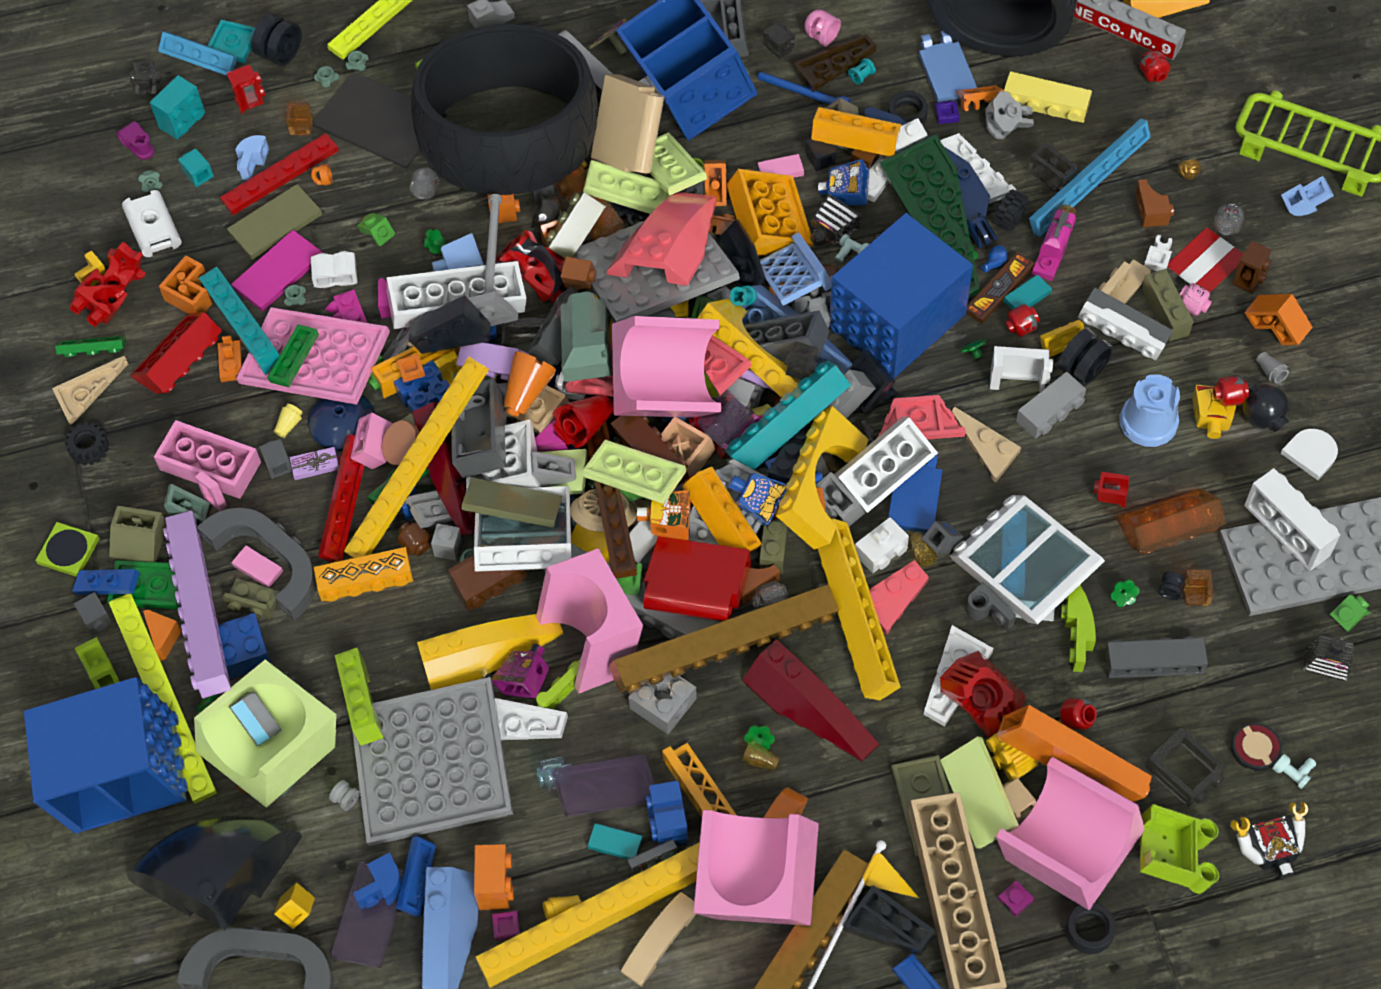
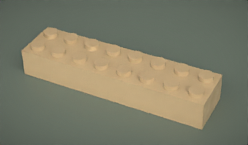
M960 792L911 800L908 812L949 989H1006L1007 985Z

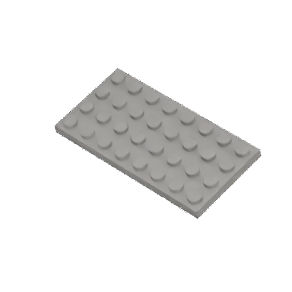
M1381 497L1319 510L1329 523L1336 526L1341 535L1331 556L1311 571L1261 522L1221 530L1219 536L1249 616L1381 589Z

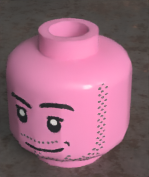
M1195 283L1189 286L1185 285L1180 293L1189 313L1194 316L1199 315L1201 311L1206 313L1212 301L1208 300L1210 292Z

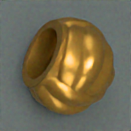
M1197 159L1180 161L1177 168L1178 173L1184 179L1193 180L1200 173L1201 165Z

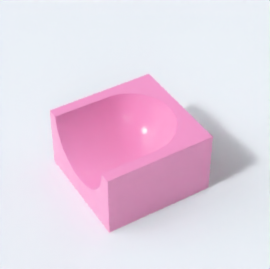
M703 810L694 913L717 920L811 926L819 823L794 814H789V818L770 819L735 816Z

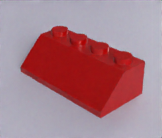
M205 312L187 314L132 372L130 377L156 394L170 392L176 385L174 382L190 371L189 366L204 356L205 353L203 351L218 341V335L222 330Z

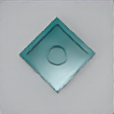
M220 20L208 46L237 56L236 62L245 63L252 49V37L256 27Z

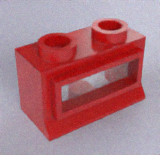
M250 64L226 73L232 85L231 89L235 96L234 100L241 114L247 109L264 103L262 97L266 95L260 84L262 83L257 71L253 72Z

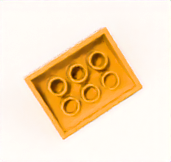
M738 169L727 183L736 218L749 235L759 255L773 254L794 243L791 236L800 233L809 247L814 245L793 176Z

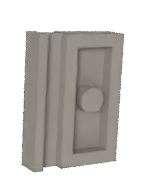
M437 491L408 496L405 501L406 504L410 505V512L420 528L453 521Z

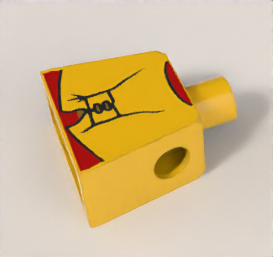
M1196 385L1192 396L1196 426L1207 429V436L1209 438L1218 439L1221 437V431H1228L1230 429L1236 405L1224 407L1218 400L1214 399L1213 386Z

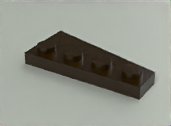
M866 33L794 62V70L809 89L814 92L861 62L863 58H867L877 51L876 44Z

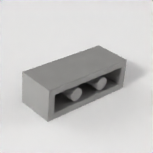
M1065 372L1018 410L1016 422L1035 439L1041 434L1045 435L1051 430L1053 424L1057 421H1063L1073 408L1078 409L1084 403L1086 388L1068 372Z

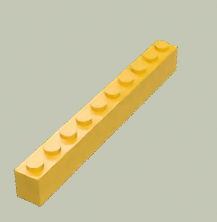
M700 842L476 956L479 968L489 988L696 882Z

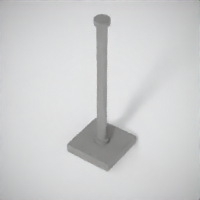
M498 194L489 196L491 206L484 294L468 298L487 318L491 326L518 320V312L499 293L493 292L499 204L502 203V197Z

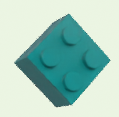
M179 75L150 101L159 129L177 140L187 133L189 128L205 114L197 87Z

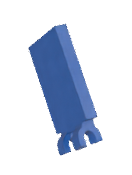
M938 453L892 492L888 518H891L902 530L926 533L935 522L942 469H936Z

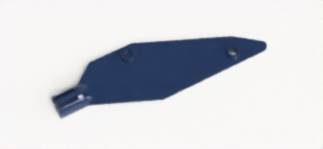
M873 107L865 109L866 117L901 124V126L907 124L906 121L891 113ZM944 146L957 168L969 234L977 247L981 249L983 248L982 242L985 246L990 244L989 237L993 242L998 239L986 220L990 194L971 164Z

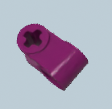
M132 121L116 132L122 144L129 148L139 159L147 160L154 155V148L149 143V135L136 121Z

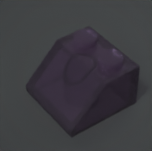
M728 389L714 400L717 403H721V412L701 416L697 420L700 428L724 449L728 448L729 443L733 439L741 437L746 432V428L758 417L755 412Z

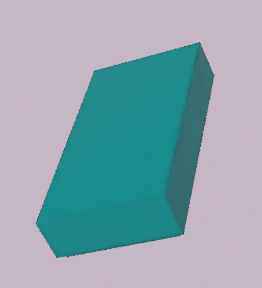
M1036 275L1005 296L1004 302L1011 309L1023 304L1031 307L1051 294L1052 288L1039 275Z
M595 823L588 843V849L628 860L638 855L642 836Z

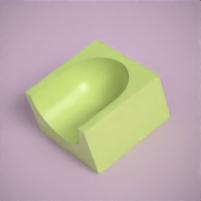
M266 660L261 662L233 685L230 691H226L194 718L196 752L266 808L335 748L336 714ZM247 692H255L281 728L278 734L259 746L255 745L229 709L233 703Z

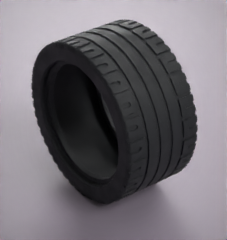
M927 0V4L932 17L939 24L938 26L942 30L944 29V32L950 35L951 38L958 40L960 44H965L968 48H974V50L983 51L986 54L990 53L1003 57H1023L1044 52L1057 45L1066 37L1072 25L1078 0Z

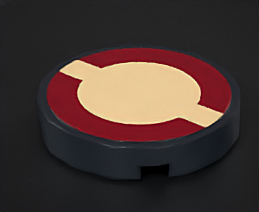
M1251 723L1237 730L1232 740L1231 751L1235 760L1242 767L1260 772L1270 769L1277 763L1281 755L1282 744L1279 736L1271 728L1263 724Z

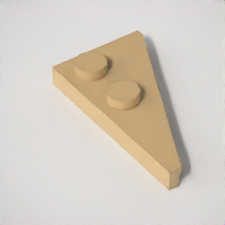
M125 356L52 388L70 425L82 415L128 365Z
M954 407L952 409V413L955 415L954 419L960 427L963 426L965 428L966 440L974 452L979 455L981 463L986 465L991 473L992 480L997 482L1020 453L1021 447Z

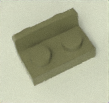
M236 578L230 593H224L223 599L227 607L232 611L240 612L241 610L249 614L255 613L258 619L262 617L270 619L277 605L275 596L279 591Z

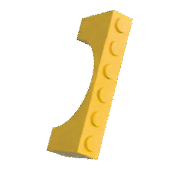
M730 298L708 303L697 319L719 320V329L713 333V336L749 359L752 364L749 369L780 397L792 392L798 387L797 385L802 379L809 377L815 372L812 369L803 370L790 366L775 358L758 345L748 334L742 322L747 311L742 306L732 304Z
M833 406L822 410L813 418L811 428L806 434L807 438L804 446L800 449L798 461L793 467L791 479L786 485L787 491L779 503L780 507L776 514L784 524L814 550L830 544L837 527L825 512L817 494L815 470L819 457L823 452L834 454L848 463L866 448L869 441L865 435Z

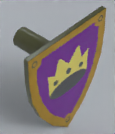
M627 19L621 20L590 46V49L606 38H609L620 55L625 53L627 49L622 44L618 33H615L617 32L616 29L627 22Z

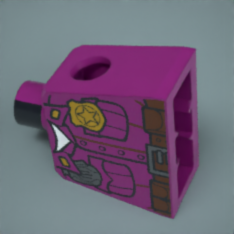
M534 643L528 652L514 651L510 654L492 677V682L503 695L528 698L537 697L549 671V666L542 659V655L545 652L544 648Z

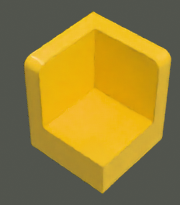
M90 251L84 255L88 265L76 272L75 277L82 283L95 269H98L102 276L106 273V270L97 256ZM93 280L91 286H94L95 284L99 283V281Z
M296 882L280 897L274 914L294 929L310 915L315 898Z

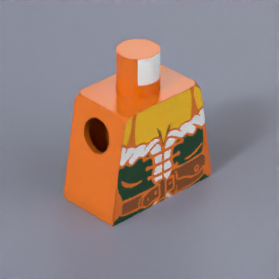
M690 490L672 492L664 504L652 500L651 507H638L637 521L650 522L651 534L689 540Z

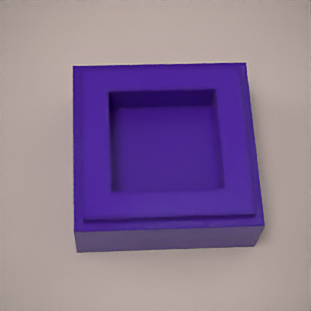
M956 101L935 103L938 124L959 122Z

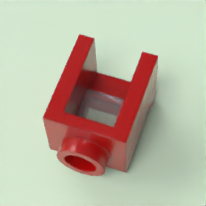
M1101 472L1100 480H1096L1094 486V494H1098L1097 501L1118 504L1125 508L1129 490V476Z

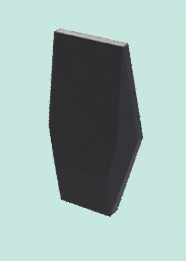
M736 219L717 239L718 245L739 272L740 279L734 281L739 287L761 285L766 278L756 247L740 221Z

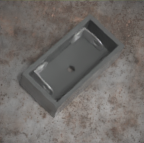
M494 378L480 383L452 427V464L462 478L506 467L504 394Z

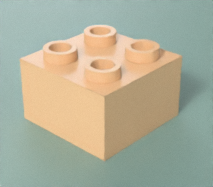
M674 417L661 433L662 438L660 439L664 443L668 441L674 448L676 457L681 456L688 464L686 470L689 477L699 472L715 451L710 436L677 417Z

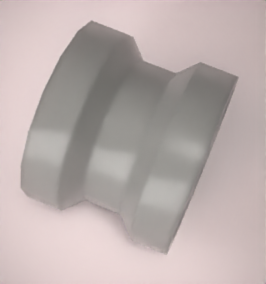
M341 780L331 791L329 799L333 803H339L344 811H348L357 802L360 791L349 787L347 781Z

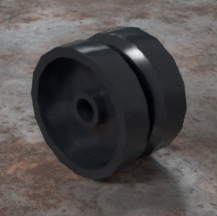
M274 13L265 15L259 21L253 33L251 45L253 53L263 59H268L278 66L289 64L297 54L301 44V27Z
M1089 328L1081 330L1070 341L1058 361V368L1064 373H1074L1073 377L1082 386L1090 384L1101 373L1114 350L1113 346L1107 341H1097V334Z

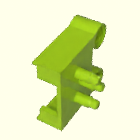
M1154 804L1141 814L1145 830L1140 836V872L1188 887L1197 894L1204 893L1218 881L1219 872L1213 864L1204 862L1198 865V850L1205 848L1218 836L1219 831L1213 821L1209 819L1200 820Z

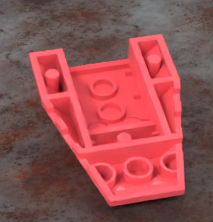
M677 192L666 198L625 241L606 271L607 275L628 277L634 265L665 270L667 283L688 286L705 256V245L708 242L707 235L711 228L710 221L713 218L716 196Z

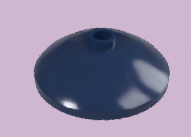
M362 395L357 404L321 398L313 406L309 414V430L313 439L322 447H334L335 451H343L346 436L350 434L355 436L359 419L370 413L375 414V411L369 400Z

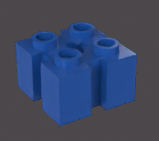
M433 361L422 366L425 377L403 383L402 377L394 381L397 396L405 408H409L410 414L413 413L412 411L432 402L439 403L450 386L446 379L443 381L442 374Z
M679 781L650 785V794L646 795L653 842L658 841V845L672 839L676 846L688 845L687 823Z

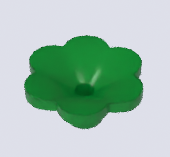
M427 230L424 247L429 249L431 254H442L441 247L446 244L445 239L441 236L439 230Z
M986 338L962 347L961 352H972L974 359L981 357L982 352L980 348L986 344Z
M1127 579L1124 582L1118 581L1114 584V590L1110 593V597L1118 607H1124L1126 604L1132 605L1135 603L1136 596L1140 590L1131 579Z
M218 694L204 698L197 706L196 713H201L212 704Z
M752 725L749 728V732L744 735V741L749 744V748L752 751L761 750L765 752L774 743L775 736L770 733L768 726L763 725L759 727Z

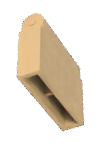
M605 75L591 158L624 172L651 173L664 95L654 92L655 87L622 75Z

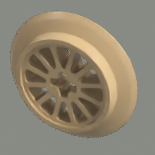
M592 489L572 502L570 515L580 526L592 531L604 532L596 489ZM621 493L629 527L636 520L637 510L635 505L630 503Z

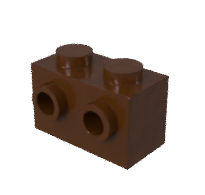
M1251 241L1240 259L1232 285L1253 294L1258 283L1263 284L1267 277V270L1272 262L1269 259L1272 250L1262 244Z

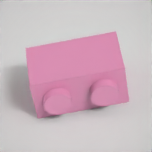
M374 413L360 418L350 458L370 469L386 463L382 452V442L387 429L393 423Z

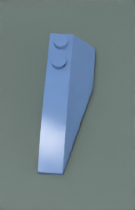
M762 285L752 286L757 292L756 301L751 305L742 306L747 311V314L742 319L743 325L798 314L787 304L783 306L777 296ZM826 339L819 359L812 362L796 363L815 371L819 364L830 361L838 365L844 373L853 365L828 339Z
M426 867L422 989H458L460 980L464 974L465 963L472 947L473 936L478 926L479 908L474 895V873L454 867Z

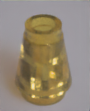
M916 532L910 536L915 561L921 567H929L937 561V553L922 540L923 534Z
M755 742V744L748 743L742 761L747 762L749 766L775 771L780 757L775 756V754Z

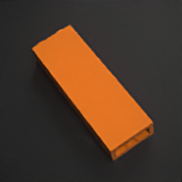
M1027 705L1004 715L996 737L1047 766L1050 759L1054 757L1131 802L1143 799L1148 795L1151 775L1034 707Z

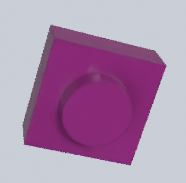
M1016 880L998 896L997 900L1014 917H1017L1034 901V898Z

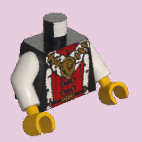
M1302 801L1301 810L1296 812V804L1294 802L1289 805L1290 811L1294 814L1293 818L1291 815L1250 826L1248 819L1240 817L1242 821L1240 828L1237 821L1233 820L1231 822V828L1238 831L1237 839L1241 853L1253 863L1258 864L1262 870L1275 867L1280 879L1294 874L1290 863L1296 861L1303 850L1305 818L1302 816L1307 813L1308 807Z

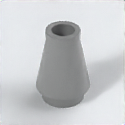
M1267 352L1261 353L1256 359L1270 382L1281 383L1289 374L1287 365L1270 356Z

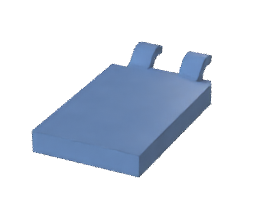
M941 31V43L932 45L929 34L922 35L921 39L923 42H920L922 50L919 51L920 61L937 103L961 99L957 95V90L977 88L959 42L952 43V38L944 31Z

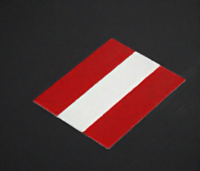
M1206 227L1168 263L1167 267L1189 284L1195 283L1211 292L1238 267L1243 253Z

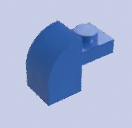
M388 853L367 864L375 882L353 893L360 909L365 907L371 908L378 904L382 898H384L387 906H389L398 898L402 879L391 854Z

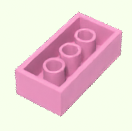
M177 420L173 423L154 456L161 471L197 483L195 476L203 471L218 483L222 493L241 499L261 463L255 448Z

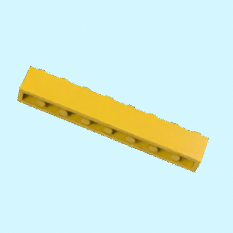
M831 519L837 527L831 543L817 548L822 561L821 564L828 580V586L839 609L838 615L841 621V628L844 631L847 647L852 656L854 670L861 685V692L864 698L880 701L901 687L848 523Z

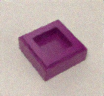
M517 911L492 914L495 941L511 939L520 934Z

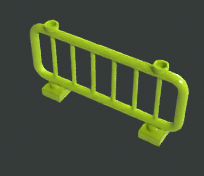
M1272 91L1270 95L1255 93L1246 100L1235 126L1236 133L1244 139L1240 155L1260 161L1264 148L1268 147L1347 175L1342 190L1361 197L1368 182H1381V169L1378 174H1370L1363 171L1375 141L1381 142V126L1375 125L1368 129L1282 100L1283 96L1278 91ZM1261 101L1270 104L1257 134L1246 131L1244 125L1254 103ZM1274 106L1290 111L1277 141L1261 136ZM1294 113L1310 118L1298 148L1281 143ZM1314 120L1331 125L1318 155L1302 150ZM1335 127L1351 132L1339 162L1322 157ZM1355 134L1372 139L1360 169L1343 164Z

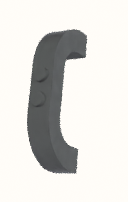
M231 508L211 515L196 527L201 538L216 552L228 541L239 536H250L260 541L292 570L290 582L275 596L278 607L293 621L298 619L309 607L316 591V578L311 561L302 548L301 542L295 536H288L286 534L287 531L280 523L277 522L275 524L264 514L252 509Z
M249 926L247 929L229 928L226 931L219 930L199 940L185 956L177 979V984L181 989H208L212 971L218 963L231 956H247L297 962L305 968L306 979L304 989H334V976L331 967L322 951L313 942L302 936L287 933V931L282 929H272L271 932L262 931L261 928Z

